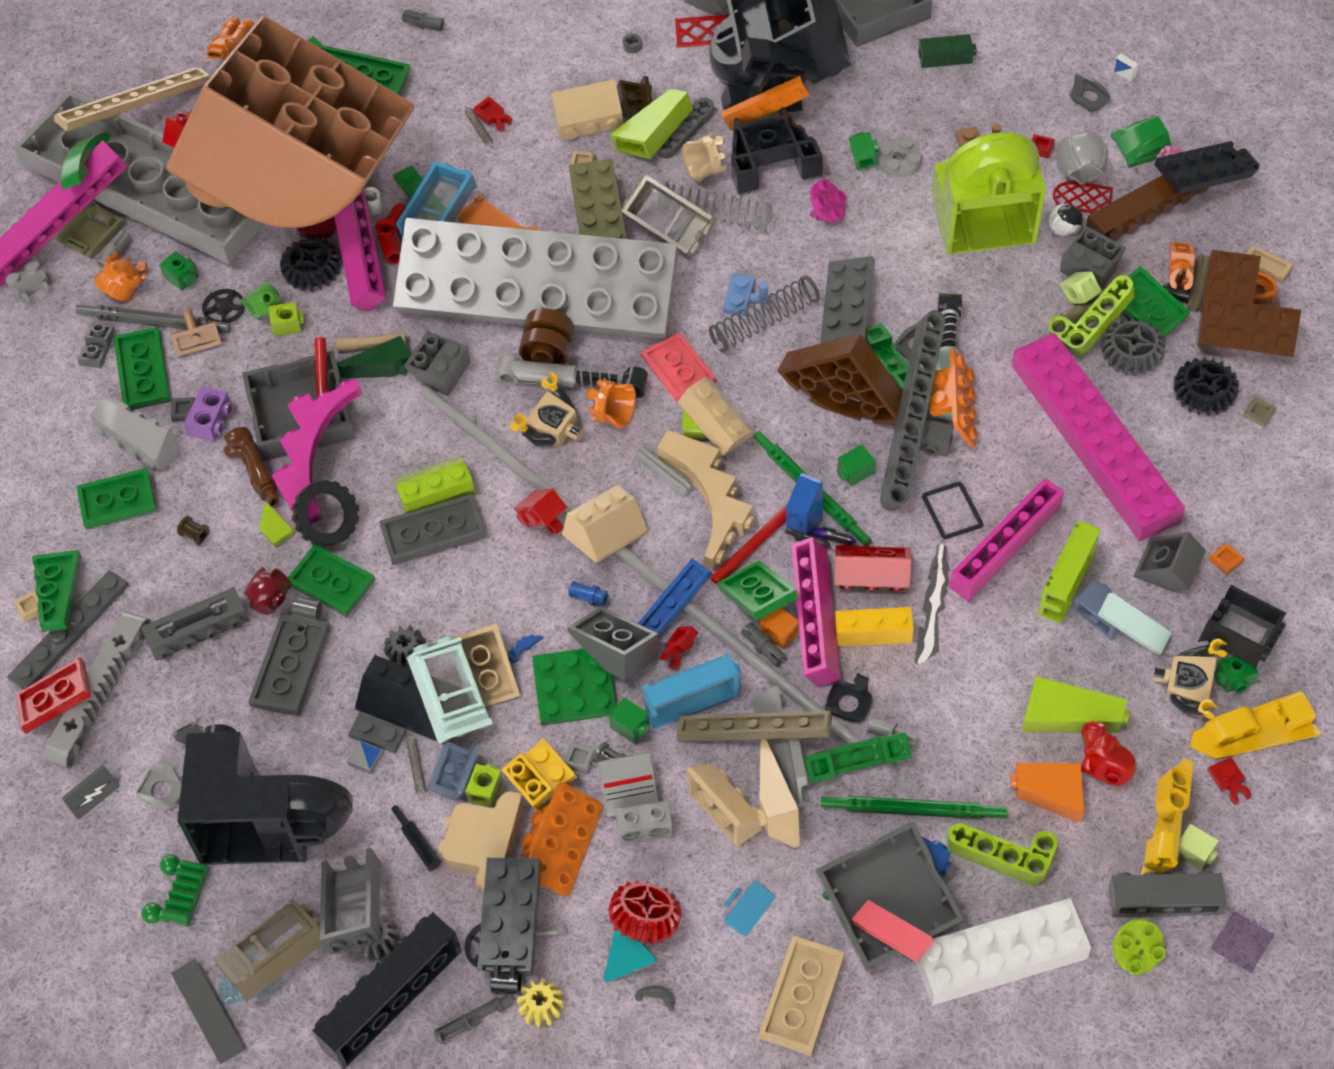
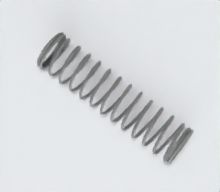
M664 181L662 185L670 189L669 182ZM675 183L672 184L670 189L673 192L675 191ZM683 185L680 186L678 195H680L681 197L683 194ZM691 187L687 191L686 200L690 201ZM697 189L694 200L695 206H697L699 200L700 189ZM708 190L705 191L703 198V211L708 199ZM659 192L658 208L666 210L668 206L665 208L663 203L668 201V197L664 195L663 199V194ZM716 192L713 194L710 213L712 217L717 197ZM723 194L721 197L718 214L720 221L722 223L726 221V218L723 221L721 218V211L725 201V194ZM733 195L730 197L727 213L728 222L730 225L734 223V221L730 222V211L734 199ZM741 197L738 200L735 217L738 226L743 224V222L741 224L738 222V214L742 203ZM669 198V204H668V205H669V208H670L671 212H674V211L676 210V208H675L674 210H672V208H671V201H672V200ZM750 199L747 200L745 216L743 220L745 222L746 228L751 227V224L747 226V214L750 207ZM757 201L752 219L753 227L755 230H758L760 226L761 231L765 232L767 230V227L765 228L766 223H770L772 205L771 203L764 204L761 223L756 228L755 217L759 205ZM686 209V213L688 214V216L691 215L692 212L688 213V210Z

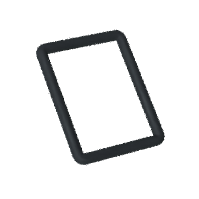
M955 482L922 494V499L943 539H949L983 527V521L963 483ZM959 486L978 524L945 534L927 496Z

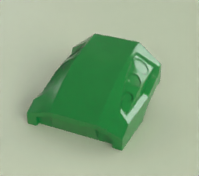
M1151 115L1150 118L1133 123L1111 134L1112 140L1116 141L1118 148L1126 159L1128 168L1152 162L1166 146H1172L1166 127L1160 117L1156 115Z

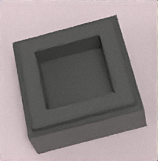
M195 397L171 399L172 422L186 420Z

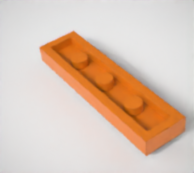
M798 76L721 111V114L730 131H733L734 118L738 117L740 125L748 124L776 112L782 107H787L809 97L810 94L802 78Z

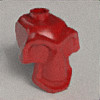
M1089 721L1081 730L1085 752L1081 772L1090 774L1093 778L1118 787L1126 784L1134 776L1137 767L1133 754L1126 747L1120 745L1115 736L1106 734V725Z

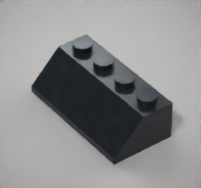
M374 655L362 676L355 710L437 741L411 669ZM431 677L438 697L443 693L449 694L462 689ZM466 692L450 697L444 702L440 701L444 714L466 707L468 704Z

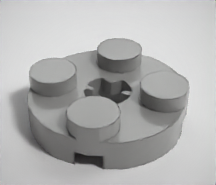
M910 138L892 140L881 144L877 155L879 168L884 173L892 174L894 177H907L914 174L920 166L922 158L920 149L913 144ZM896 156H903L902 161H899V159L894 158H896Z

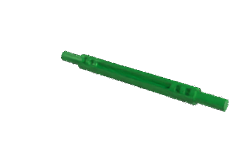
M760 431L754 434L753 438L767 451V455L795 482H797L801 473L808 475L777 444H773ZM823 490V509L846 532L850 531L864 546H867L872 539L857 526V521Z
M848 795V798L821 797V807L845 808L851 812L980 819V816L1007 817V807L980 806V803L850 795Z

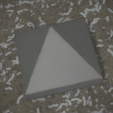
M193 721L174 731L172 735L176 741L186 744L187 733H198L199 726Z

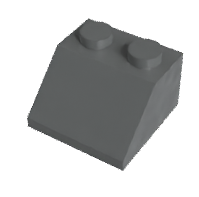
M1190 532L1150 538L1133 576L1172 592L1188 590L1193 583L1206 550Z

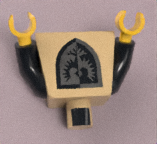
M550 372L547 375L552 383L543 378L541 385L545 389H551V393L546 392L527 419L522 414H516L513 417L515 421L510 423L512 431L521 430V434L535 446H561L567 437L579 441L584 433V429L576 425L578 423L576 408L561 386L557 387L558 378L556 374Z
M1215 639L1211 644L1198 646L1179 653L1178 656L1173 657L1171 669L1155 666L1153 681L1168 684L1166 696L1184 714H1204L1208 719L1214 718V715L1208 711L1212 707L1218 708L1209 699L1216 664V657L1213 656L1215 654L1219 657L1227 655V652L1224 650H1219L1220 646L1227 645L1221 639Z

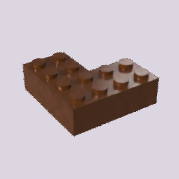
M1211 250L1196 344L1294 357L1301 310L1253 303L1261 256Z

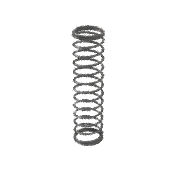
M804 275L799 278L798 282L793 281L791 286L785 285L783 290L778 289L776 294L770 293L769 298L763 297L761 302L755 301L754 306L748 305L746 310L740 309L738 314L733 313L731 319L726 317L723 322H717L716 325L710 326L709 335L713 344H718L713 333L714 329L718 340L723 343L724 349L721 348L719 351L725 352L729 349L725 336L718 328V324H722L727 338L729 336L726 328L734 340V343L731 342V344L736 346L735 336L725 324L726 320L731 321L732 329L736 335L734 325L737 327L742 337V340L739 338V341L744 342L741 329L733 321L734 315L738 316L743 330L744 327L741 320L746 325L750 336L748 334L746 336L752 337L748 324L740 316L742 311L746 312L748 323L752 327L748 315L751 317L757 328V331L754 330V332L759 334V327L753 316L748 312L749 307L753 308L758 322L759 319L756 311L762 318L765 328L762 325L761 328L764 330L767 329L764 317L766 319L767 317L763 307L771 317L772 323L769 322L770 325L774 326V319L771 312L774 314L771 303L776 308L780 320L777 317L776 320L782 321L779 311L781 307L778 299L787 311V315L784 314L785 317H789V310L786 304L788 306L789 304L786 295L791 300L795 312L793 310L791 312L796 314L797 308L794 303L796 299L793 291L798 295L802 303V307L799 305L798 307L803 310L804 302L802 298L804 296L800 286L809 298L810 304L806 302L807 305L811 306L812 302H818L820 294L815 282L809 276ZM804 280L813 287L816 300L814 298L811 299ZM794 283L798 284L800 294L792 287ZM786 287L791 289L793 299L785 291ZM779 291H782V292H783V296H784V300H785L786 304H785L784 301L778 296V292H779ZM772 295L776 296L778 307L770 299ZM764 299L768 300L771 312L763 304ZM757 303L761 304V309L764 317L759 312V310L755 308V305Z

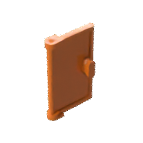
M482 195L474 198V202L463 208L456 218L465 224L517 229L526 228L489 203Z

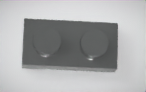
M359 713L348 734L350 738L396 754L406 734V729Z

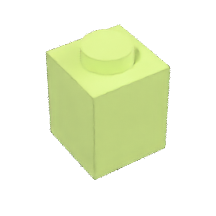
M1190 824L1180 838L1178 857L1202 871L1206 864L1211 866L1217 858L1219 852L1215 849L1219 840Z

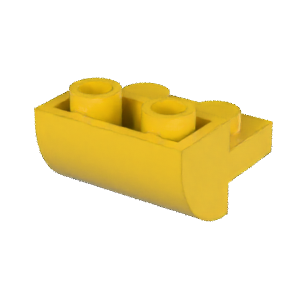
M544 738L525 755L519 753L501 769L535 809H541L550 804L557 784L565 782L569 785L577 778L576 774Z

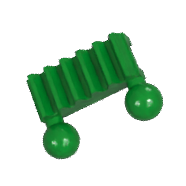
M168 854L161 859L159 864L160 870L165 875L176 874V880L172 881L173 888L168 892L169 899L165 900V909H162L155 902H150L142 908L141 916L149 924H154L161 920L167 923L169 921L189 927L210 868L205 864L186 860L180 861L176 855Z

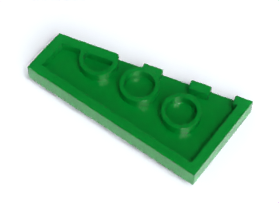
M79 550L32 556L35 569L33 572L37 586L35 589L38 597L39 625L43 632L63 630L68 627L82 558Z

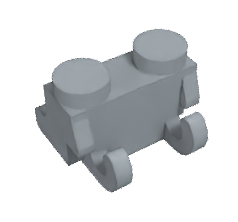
M36 261L28 263L25 267L26 269L22 272L11 273L6 277L8 290L16 299L22 298L26 304L30 302L29 296L41 289L45 292L50 290L46 283L48 281L47 276Z

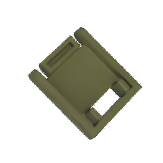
M90 202L58 233L56 239L59 243H63L72 250L93 259L126 224L123 218ZM97 215L105 218L108 227L94 221L93 219Z

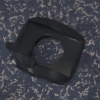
M857 673L854 678V684L836 681L826 699L825 710L831 711L832 715L848 721H864L872 704V695L868 691L869 678ZM843 696H853L858 700V707L851 712L843 711L838 705L839 700Z

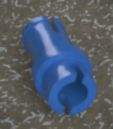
M572 581L568 590V596L588 601L590 605L599 604L605 606L609 596L608 591L601 590L599 586L593 585L590 587Z

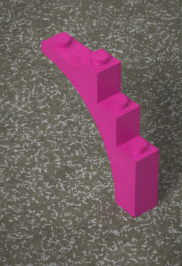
M356 378L352 381L346 380L342 382L337 389L331 392L321 393L314 401L308 393L296 396L291 400V403L287 404L300 429L297 431L291 430L280 439L292 464L281 466L272 477L293 515L292 505L296 502V496L301 493L303 488L313 484L315 453L324 431L333 418L347 404L363 394ZM315 497L310 500L307 509V516L311 525L323 519Z

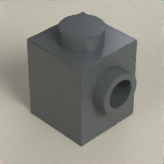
M926 419L919 451H923L929 456L940 455L947 457L953 439L954 426L944 424L941 421Z

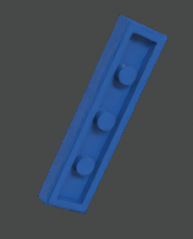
M692 558L637 624L658 633L659 640L712 576V572Z

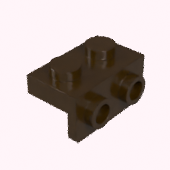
M645 75L640 83L619 80L617 91L622 118L631 119L653 102L651 96L652 86L649 84L648 76Z

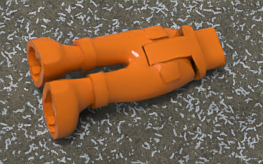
M238 17L228 19L219 34L212 39L211 44L208 46L207 56L211 59H226L255 23L247 18L243 19L241 23Z

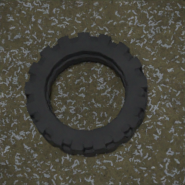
M323 480L306 486L296 496V502L292 505V511H294L292 521L296 524V531L303 535L302 538L305 541L312 542L311 544H316L317 546H330L345 541L355 531V524L359 521V516H357L359 506L354 501L356 500L355 496L348 492L349 489L346 486H341L336 481ZM321 493L334 496L341 503L344 512L340 528L329 534L315 530L307 516L310 500Z

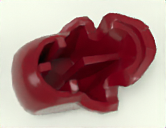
M261 567L255 573L244 592V595L250 599L249 607L265 615L274 613L284 602L288 590L291 589V582L281 570L275 568L270 572H266L265 568Z

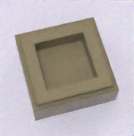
M1254 397L1244 412L1243 417L1265 427L1274 414L1276 407Z

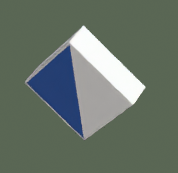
M1120 54L1116 57L1114 72L1131 82L1136 78L1138 63Z

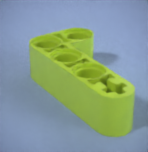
M1126 275L1117 276L1076 324L1064 316L1057 315L1051 318L1048 323L1050 334L1055 333L1066 349L1077 356L1085 355L1105 333L1108 326H1111L1133 300L1135 290L1131 278ZM1107 304L1114 305L1110 310L1103 309ZM1091 322L1099 323L1094 328L1087 327ZM1057 327H1066L1060 333L1054 332ZM1075 340H1084L1081 345H1072Z
M961 823L951 826L947 837V848L954 855L1034 886L1040 885L1045 881L1058 845L1057 837L1050 831H1040L1037 833L1030 849H1026ZM1039 845H1047L1050 849L1043 850L1039 847ZM986 847L990 850V852L984 853L981 852L978 848ZM1012 857L1016 862L1009 863L1004 858ZM1037 867L1041 872L1034 873L1029 868Z

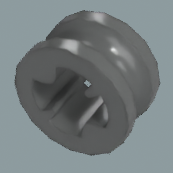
M633 33L627 34L623 38L624 50L628 53L639 52L642 48L641 37Z

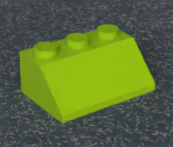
M460 457L392 480L405 513L465 495H475L472 477L465 461Z

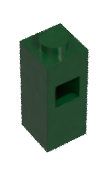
M970 34L919 39L918 54L921 68L971 64L973 56L977 53L976 43H972Z

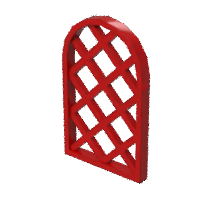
M1073 181L1063 182L1055 187L1053 200L1057 205H1060L1061 203L1057 199L1062 197L1066 201L1062 204L1074 206L1071 202L1078 199L1082 203L1077 206L1081 212L1093 213L1097 209H1101L1102 206L1112 203L1113 187L1088 183L1081 185ZM1065 186L1068 190L1062 193L1059 188ZM1078 187L1083 191L1079 195L1073 191ZM1098 188H1100V189H1107V190L1104 191V192H1101ZM1095 189L1099 194L1092 197L1089 192ZM1069 192L1075 196L1070 200L1064 196ZM1110 192L1109 199L1104 194ZM1085 194L1090 198L1086 202L1080 198ZM1102 196L1106 201L1099 204L1095 199ZM1092 201L1097 205L1093 209L1087 205Z

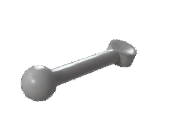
M566 927L536 931V937L568 934Z

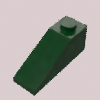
M398 336L337 362V366L342 379L394 377L409 372L404 365L411 356V353L402 337Z

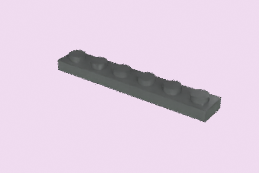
M108 570L71 609L67 629L50 631L7 676L9 681L22 690L39 681L129 586L128 582Z

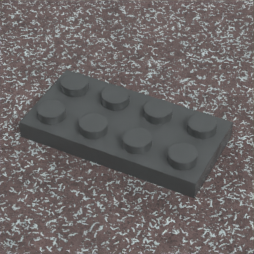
M472 494L379 521L392 565L486 537Z

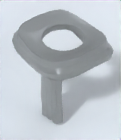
M162 760V768L153 766L148 770L137 789L136 795L139 799L150 805L162 809H171L180 799L182 777L176 772L173 764ZM162 781L170 783L171 791L166 797L159 799L152 795V789L155 784Z

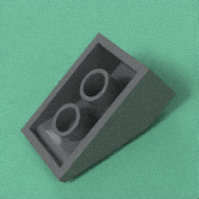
M602 606L567 627L572 637L606 672L624 681L658 659V633Z

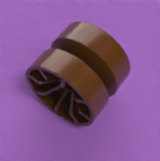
M540 308L529 312L526 316L519 346L520 357L524 361L565 364L574 329L572 320L564 313L554 309Z

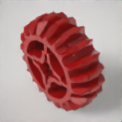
M636 880L634 884L627 882L625 886H619L614 891L608 907L609 923L614 925L615 931H621L622 937L629 936L631 942L636 939L641 944L648 941L653 945L656 940L663 943L665 939H671L672 935L676 933V930L679 928L682 909H680V902L675 899V894L668 893V888L662 889L658 883L656 885L649 884L648 880L646 883Z

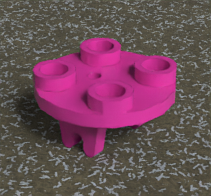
M823 178L815 183L810 190V199L814 208L810 212V216H817L816 220L819 221L825 220L829 223H836L843 219L845 215L847 196L844 191L839 190L828 179Z

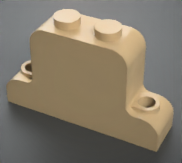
M506 792L502 794L494 808L461 803L455 806L452 815L447 816L445 823L447 833L445 839L440 840L438 854L443 856L445 866L449 870L476 875L475 886L480 887L483 895L487 858H510L524 806L522 793Z

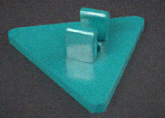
M614 931L603 979L606 982L616 980L655 964L657 958L639 940L635 939L631 942L629 936L622 937L621 931Z

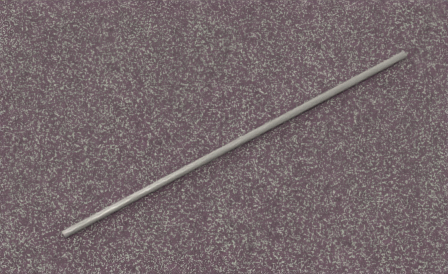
M424 385L421 388L420 394L536 490L553 488L431 387ZM555 490L567 506V509H565L563 512L567 514L570 511L577 508L573 503H571L562 494ZM623 547L614 552V554L662 593L671 584L628 548ZM690 601L684 608L686 613L775 686H778L781 691L806 711H826L693 601ZM832 716L831 732L846 744L862 741V739Z

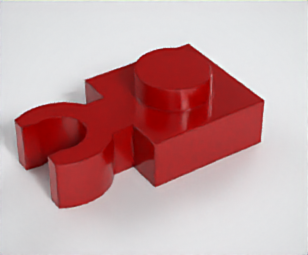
M489 96L474 107L473 113L487 125L495 123L498 131H504L505 126L502 123L512 124V118L504 114V108Z
M1232 757L1208 767L1207 771L1222 792L1226 789L1230 791L1229 798L1234 805H1237L1239 802L1236 793H1242L1247 800L1250 799L1251 792L1249 788L1240 784L1244 782L1245 777Z

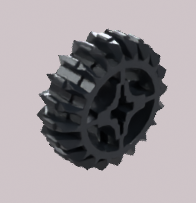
M309 235L307 240H303L300 237V242L292 241V247H286L285 252L282 253L280 260L281 273L288 285L292 284L294 289L300 287L303 292L308 287L312 292L313 287L317 286L321 290L322 284L329 286V280L336 281V275L340 274L341 259L339 251H337L333 243H329L327 238L321 240L318 236L312 239Z
M1204 356L1201 361L1194 358L1192 363L1186 361L1184 366H1180L1174 378L1173 390L1176 393V400H1181V407L1189 405V412L1197 409L1198 416L1202 411H1206V415L1209 416L1213 411L1218 416L1221 410L1226 412L1229 406L1232 407L1239 393V380H1236V373L1231 372V366L1224 367L1223 361L1217 363L1215 358L1209 361ZM1196 378L1193 383H1188L1190 379ZM1224 388L1225 391H1223L1222 393H1216L1219 391V389Z

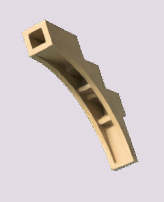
M667 430L657 447L658 458L688 477L699 489L708 505L713 526L710 542L704 554V567L714 571L717 564H722L726 555L724 550L727 545L731 546L733 544L736 534L743 536L746 529L750 530L755 521L753 507L750 504L736 500L738 494L736 477L719 471L722 465L719 448Z

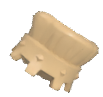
M711 132L697 141H687L683 144L682 155L684 163L694 181L701 182L708 175L724 173L726 165L721 164L725 155L724 152L720 153L718 146L724 145V137L718 135L715 139H712L714 134Z

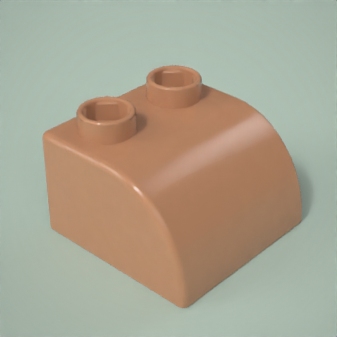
M262 16L204 84L166 168L171 174L185 181L188 191L196 199L209 206L218 208L230 207L254 221L274 227L300 228L315 225L340 213L362 192L413 112L414 105L407 99L272 19Z

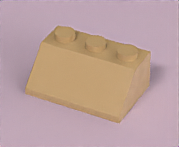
M615 79L551 93L554 122L560 140H572L587 134L594 135L600 131L615 130L623 125L622 110Z
M704 377L691 385L678 401L711 443L720 449L722 456L750 439L756 433L712 379Z
M616 485L567 513L562 535L595 563H598L647 533L648 529L636 499L622 487Z
M711 763L691 766L686 770L689 794L737 848L762 830L756 814L758 809L755 806L751 807L745 801L746 797L738 787L734 788L729 783V778L722 769L717 770Z

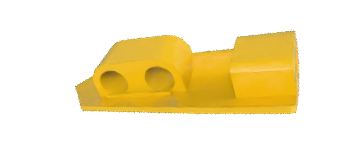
M1296 691L1252 709L1250 706H1244L1214 717L1205 724L1204 728L1193 731L1190 747L1216 760L1320 736L1321 731L1313 724L1316 714L1302 691Z
M1185 757L1179 766L1173 767L1158 780L1155 807L1159 815L1153 837L1146 842L1144 866L1141 875L1147 872H1157L1160 874L1178 864L1183 811L1188 808L1190 802L1194 763Z

